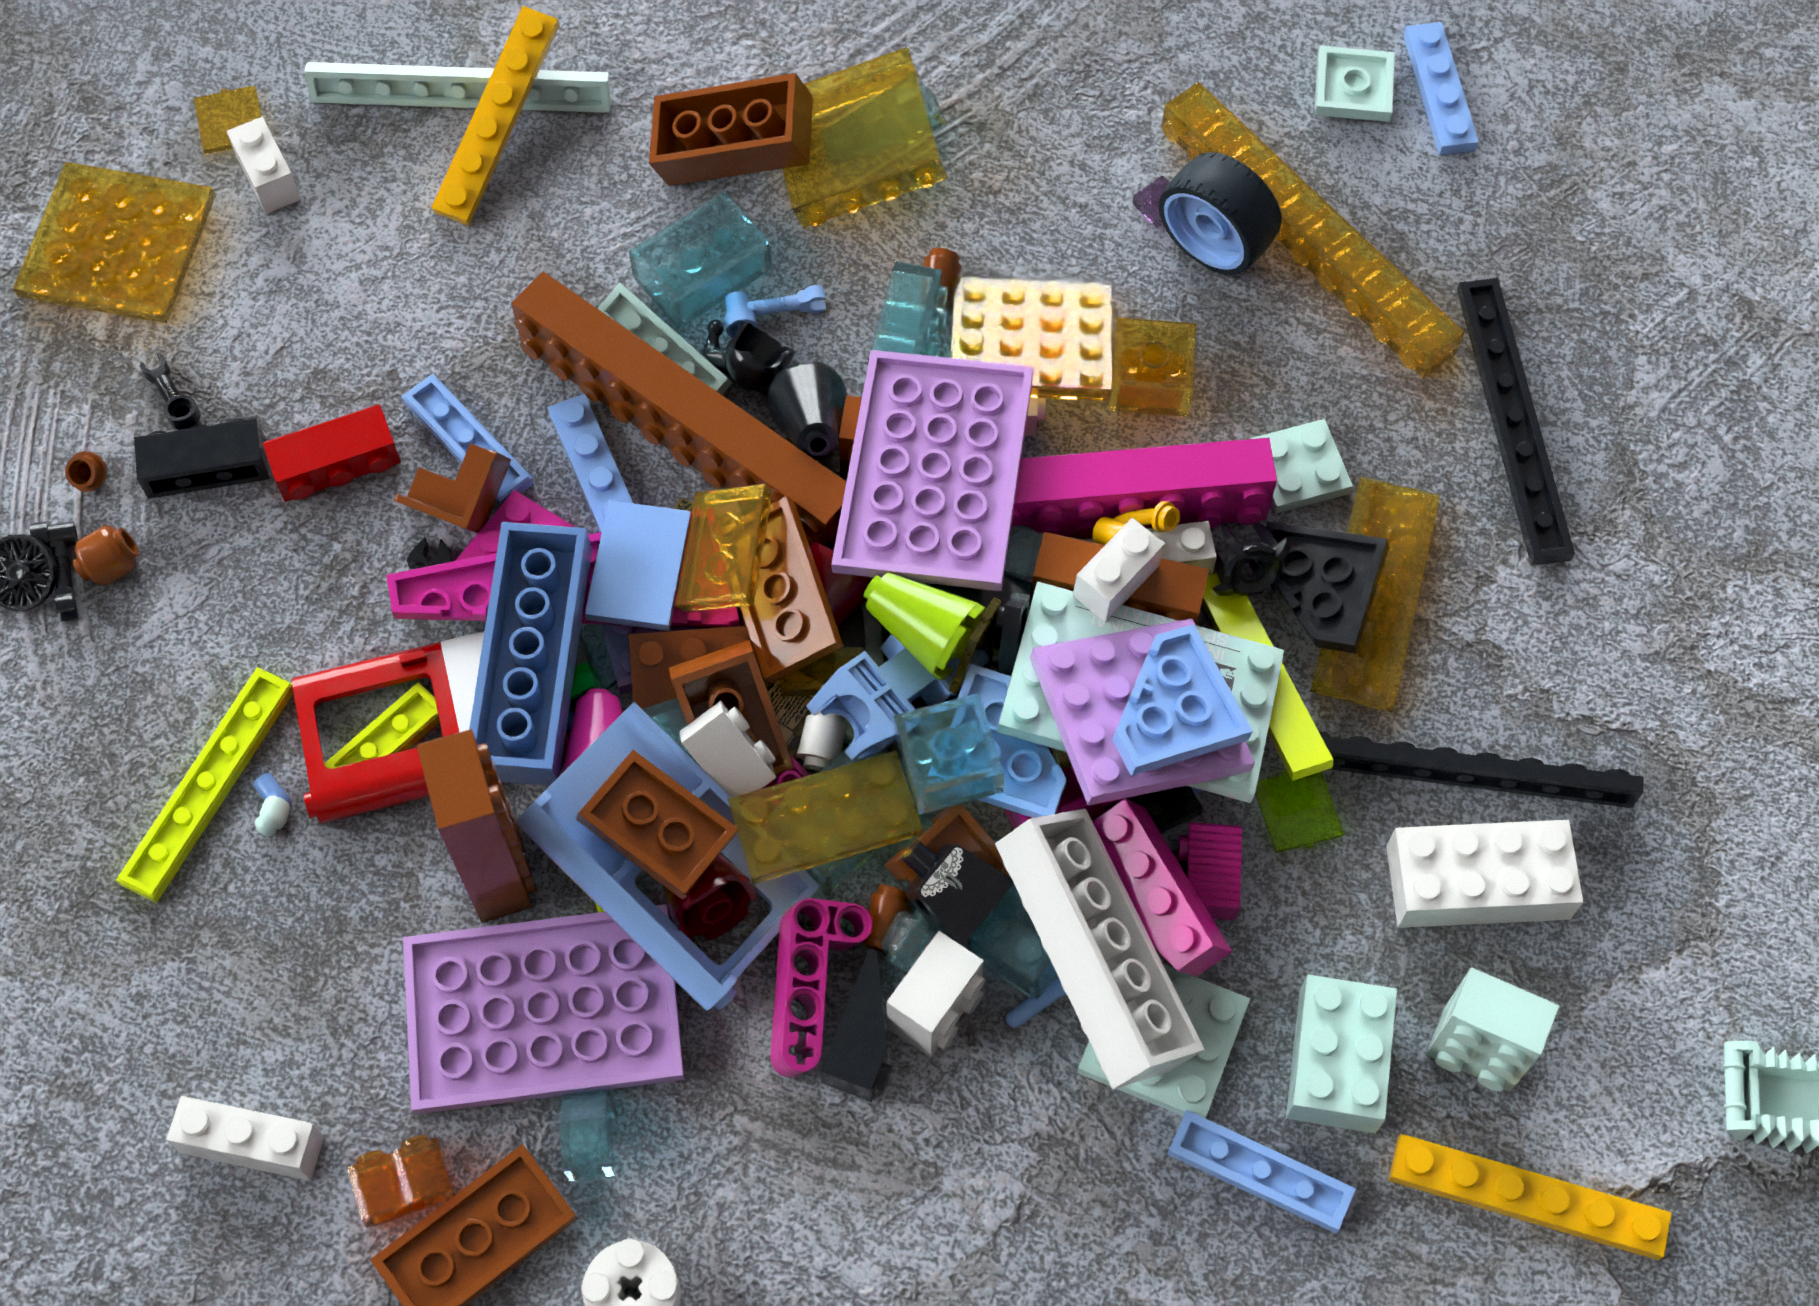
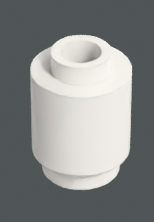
M812 713L811 715H806L797 757L804 760V767L815 771L828 772L829 766L839 765L847 730V724L844 723L845 718L843 716L833 713L827 715L819 713L816 716H813Z

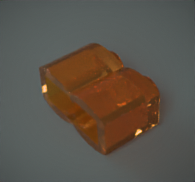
M427 1135L414 1136L401 1143L402 1148L392 1153L384 1154L382 1150H375L362 1154L356 1159V1164L347 1168L360 1218L366 1228L387 1223L411 1212L441 1204L455 1195L442 1147L437 1138L428 1139Z

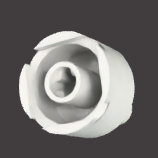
M625 1239L602 1250L590 1263L581 1286L585 1306H680L681 1301L680 1284L667 1256L655 1246L636 1239ZM631 1286L634 1289L638 1287L641 1297L636 1301L632 1297L626 1298L624 1290L627 1287Z

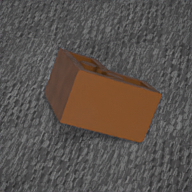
M470 443L455 481L419 467L408 496L405 497L397 493L394 501L479 533L487 523L511 459L498 452Z

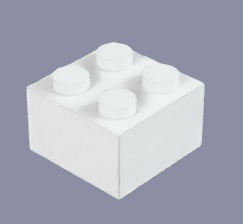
M938 931L888 999L887 1029L930 1058L938 1047L945 1050L958 1032L959 1028L955 1024L962 1013L965 1012L970 1015L984 995V992L981 991L985 982V978L982 977L984 960Z

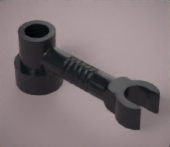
M157 353L160 365L153 370L147 369L141 361L140 369L146 380L155 383L166 401L164 414L169 424L177 430L188 429L193 425L202 424L200 421L201 413L195 400L189 395H180L169 376L170 367L164 356Z
M48 521L31 523L30 536L40 539L51 550L56 561L55 604L57 613H60V620L62 622L78 619L69 547L75 546L78 541L74 521L49 525Z

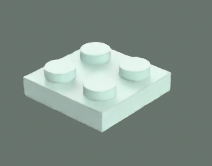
M1320 46L1317 57L1315 115L1390 122L1393 109L1395 52Z
M1325 419L1249 438H1270L1277 477L1271 501L1274 514L1351 494L1353 485Z

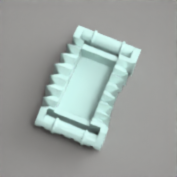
M1757 1041L1725 1042V1064L1722 1069L1725 1071L1726 1104L1723 1108L1726 1110V1132L1733 1136L1734 1140L1743 1141L1753 1133L1756 1145L1768 1137L1772 1149L1784 1141L1789 1152H1792L1800 1145L1803 1146L1806 1154L1817 1146L1819 1147V1062L1816 1055L1814 1054L1804 1062L1800 1053L1791 1060L1786 1050L1777 1056L1774 1047L1764 1054Z

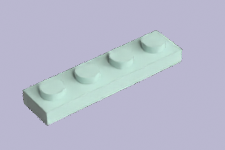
M621 283L615 287L598 307L604 314L721 395L733 383Z

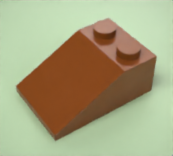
M750 640L669 667L671 681L687 725L719 701H722L728 710L736 707L750 726L745 732L753 742L757 743L759 740H762L776 758V761L772 763L775 775L781 774L786 770L795 769Z

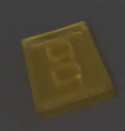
M758 484L695 493L675 607L679 610L688 612L754 605L773 492L768 485Z

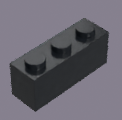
M236 418L227 423L214 425L198 424L188 429L170 432L154 431L145 436L134 437L137 480L148 499L270 479L268 458L263 446V442H266L265 435L257 418Z

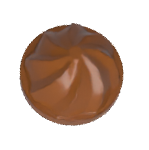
M78 452L66 464L65 476L67 481L76 489L83 492L95 491L104 484L108 477L107 464L94 452Z

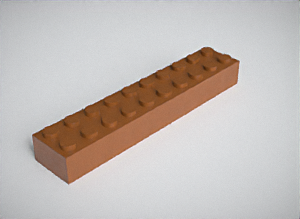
M544 271L511 302L515 317L514 324L518 329L521 341L520 347L530 358L534 360L540 358L550 366L557 377L564 381L569 379L578 385L588 399L593 402L601 401L608 406L612 414L619 421L625 424L630 422L635 425L649 442L654 445L660 443L666 447L683 466H693L702 473L704 479L711 486L717 489L722 487L731 493L735 501L740 503V506L745 510L751 511L753 509L757 512L785 496L789 497L795 502L808 543L816 542L834 551L846 488L845 480Z

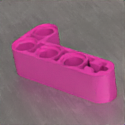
M807 898L792 906L781 917L770 1050L771 1064L774 1070L781 1076L787 1078L797 1077L814 1068L820 1061L828 950L846 951L867 939L873 924L869 912L863 906L854 903ZM798 913H804L811 919V932L805 931L799 926L797 921ZM841 918L847 919L852 923L854 927L853 937L847 936L842 932L840 928ZM795 956L803 957L809 964L810 971L808 976L802 975L796 970L794 966ZM792 1000H798L805 1006L807 1014L805 1020H800L793 1015L791 1011ZM799 1032H805L804 1035L799 1037ZM794 1047L795 1053L802 1055L801 1061L797 1062L796 1056L789 1054L790 1048Z

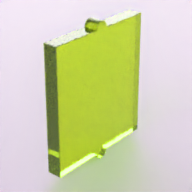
M1286 770L1282 773V776L1257 782L1255 796L1275 853L1303 846L1307 849H1312L1316 843L1343 837L1344 832L1322 772L1292 781Z

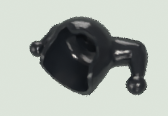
M711 320L707 325L709 335L706 339L702 355L722 373L729 374L739 386L749 390H757L768 399L770 384L779 372L790 365L796 351L780 343L748 321L741 325L733 339L729 341L727 347L720 348L719 336L723 334L724 326L720 320Z

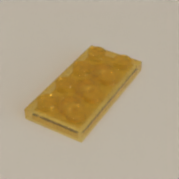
M897 751L728 799L734 824L739 828L737 834L753 884L922 835V826Z

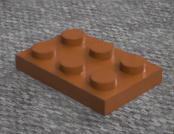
M634 750L628 754L578 812L576 819L682 900L733 840L739 829Z

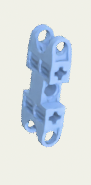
M891 634L880 647L889 659L887 662L878 667L866 651L862 652L840 667L806 707L813 716L819 713L823 715L833 713L843 716L850 722L853 727L854 737L845 753L853 762H858L878 754L910 729L921 716L910 703L920 696L928 706L948 702L960 693L970 664L984 667L990 659L988 654L983 649L977 652L975 649L967 651L962 659L952 658L947 665L954 670L944 681H940Z

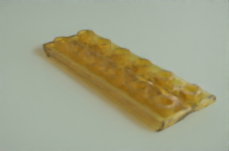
M1364 476L1359 477L1346 533L1388 539L1389 551L1357 654L1320 648L1310 692L1393 712L1438 509L1439 494L1401 487Z

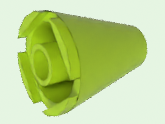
M889 572L882 578L876 575L867 586L863 595L864 598L868 599L866 609L940 681H944L954 670L947 665L951 659H962L984 622V618L980 616L987 612V608L980 603Z

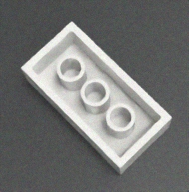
M1569 820L1395 828L1386 846L1398 928L1571 920L1583 904Z

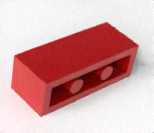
M380 404L263 442L275 482L284 502L292 499H304L312 495L313 492L331 486H343L351 482L352 479L370 473H381L388 470L391 466L401 463Z

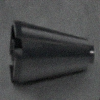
M799 362L789 365L779 372L770 384L768 392L770 415L797 448L815 460L824 459L830 456L838 445L846 395H848L844 380L835 369L822 362L800 365Z

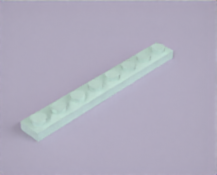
M307 62L305 76L311 103L476 108L494 69ZM539 70L522 110L610 113L609 73Z

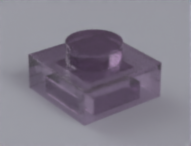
M1163 175L1134 194L1132 203L1157 229L1163 225L1158 211L1159 199L1170 183Z

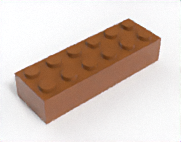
M469 729L417 744L438 830L481 923L532 908L528 893L536 891V887L524 854L526 851L519 827L514 823L513 811H511L507 795L504 793L487 743L478 745L473 730Z

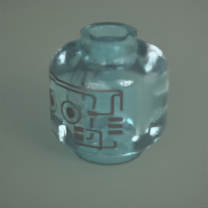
M917 909L913 914L906 911L898 912L881 941V948L887 953L884 960L907 973L936 935L935 931Z

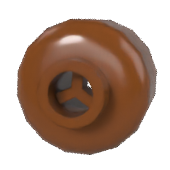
M104 525L76 542V559L73 560V566L83 580L88 581L91 579L98 585L108 586L136 568V556L139 555V549L132 536L124 528L120 527L117 529L111 525Z

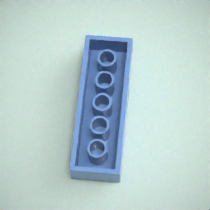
M512 522L501 523L469 729L473 730L478 745L487 743L491 759L494 761L501 782L550 786L560 776L592 553L586 528Z

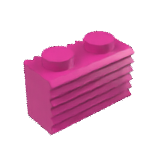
M1190 822L1186 835H1179L1177 861H1185V874L1212 919L1236 920L1240 909L1242 826Z

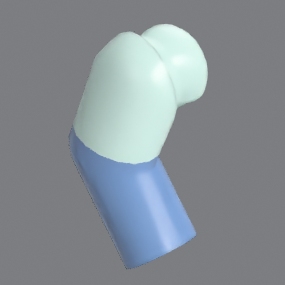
M265 773L253 783L254 788L264 800L259 812L260 816L255 820V827L262 835L272 836L277 832V829H282L286 824L292 803L289 796L272 774Z

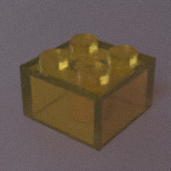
M1116 317L1108 410L1188 417L1193 393L1196 323Z

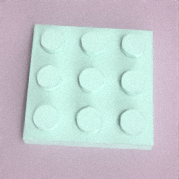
M1163 964L1205 1050L1167 1073L1116 1089L1182 1116L1188 1110L1206 1118L1250 998ZM1089 1041L1077 1073L1111 1087Z

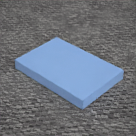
M608 501L585 610L586 620L670 631L692 519L691 511Z

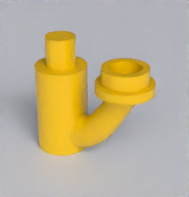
M1162 501L1155 508L1126 512L1113 519L1104 516L1096 522L1092 537L1095 543L1106 545L1131 518H1134L1141 525L1151 524L1153 529L1158 532H1170L1177 527L1180 512L1171 502Z

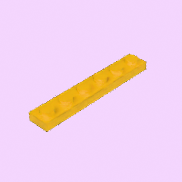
M522 6L432 204L431 209L434 213L466 226L470 225L560 26L557 18Z
M1400 1134L1397 1138L1388 1178L1390 1182L1655 1260H1660L1664 1257L1672 1212L1408 1135Z

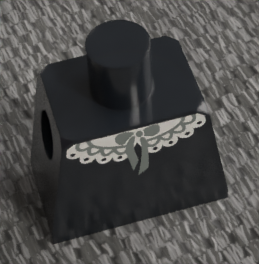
M917 840L901 857V860L918 875L906 889V896L936 934L940 931L961 946L965 945L1014 884L1010 877L955 843L943 845L934 854L920 840Z

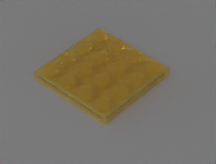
M65 161L13 286L14 292L17 297L167 324L216 197L213 188Z
M957 277L955 280L951 358L1034 366L1030 396L1032 398L1111 401V284Z

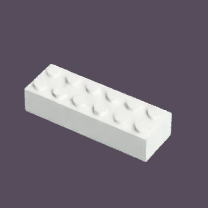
M1086 809L1030 818L995 843L1003 860L1004 867L1012 878L1022 899V904L1035 926L1042 946L1059 976L1062 988L1070 999L1080 1020L1081 1027L1087 1035L1100 1062L1101 1069L1112 1089L1167 1073L1205 1050Z

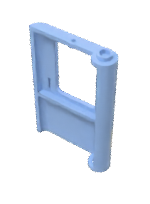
M635 702L514 821L551 860L705 1011H708L713 1006L720 1011L734 998L738 991L733 985L736 983L738 976L777 935L783 914L803 899L810 898L820 887ZM632 750L636 751L739 828L737 835L721 854L749 878L755 890L770 905V912L722 965L713 963L682 931H678L676 925L636 887L635 878L642 871L640 867L576 820L578 812Z

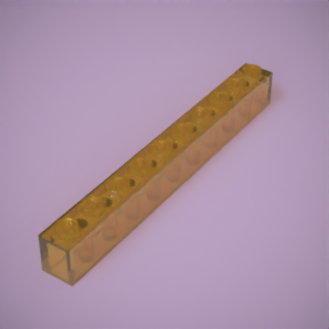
M1199 81L1165 104L1161 128L1170 141L1176 142L1188 153L1191 160L1205 152L1226 154L1244 163L1262 178L1274 194L1282 213L1281 229L1274 240L1280 241L1291 252L1298 264L1306 266L1318 278L1324 289L1332 291L1345 304L1346 309L1351 315L1359 317L1372 330L1377 340L1386 343L1399 356L1404 366L1414 370L1423 379L1457 353L1464 331Z

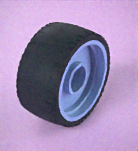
M1205 152L1186 164L1167 185L1160 196L1158 204L1161 222L1174 243L1199 264L1213 272L1224 275L1240 274L1250 267L1272 244L1282 224V213L1278 201L1262 178L1239 160L1216 152Z

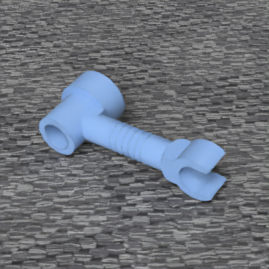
M813 285L805 290L798 291L795 295L749 301L748 295L744 292H732L725 297L727 313L724 321L726 332L729 337L733 338L745 321L758 328L756 316L795 310L809 313L824 312L826 310L824 288L821 285Z

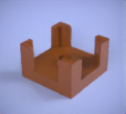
M960 802L945 807L931 820L933 825L917 839L934 854L943 845L958 844L1005 875H1010L1004 867L1003 860L993 839ZM905 848L898 851L884 866L898 881L908 879L912 883L918 875L901 860V857L908 849Z

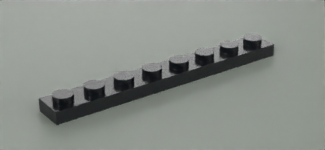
M1490 278L1460 282L1457 294L1530 564L1533 566L1571 561L1575 554L1499 279Z
M1319 731L1333 758V767L1329 770L1633 808L1643 794L1644 777L1630 775L1628 771L1622 769H1610L1605 772L1588 770L1581 764L1548 765L1535 758H1524L1517 761L1501 759L1499 755L1494 753L1462 754L1449 747H1438L1431 750L1415 748L1413 744L1408 742L1376 743L1363 736H1353L1348 739L1330 737L1328 733Z

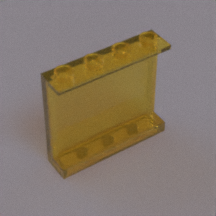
M908 47L804 83L813 96L809 165L783 168L792 209L803 228L823 224L831 218L846 213L858 212L866 206L884 200H893L901 194L918 188L933 186L938 181L948 178L939 155L920 88L918 70Z

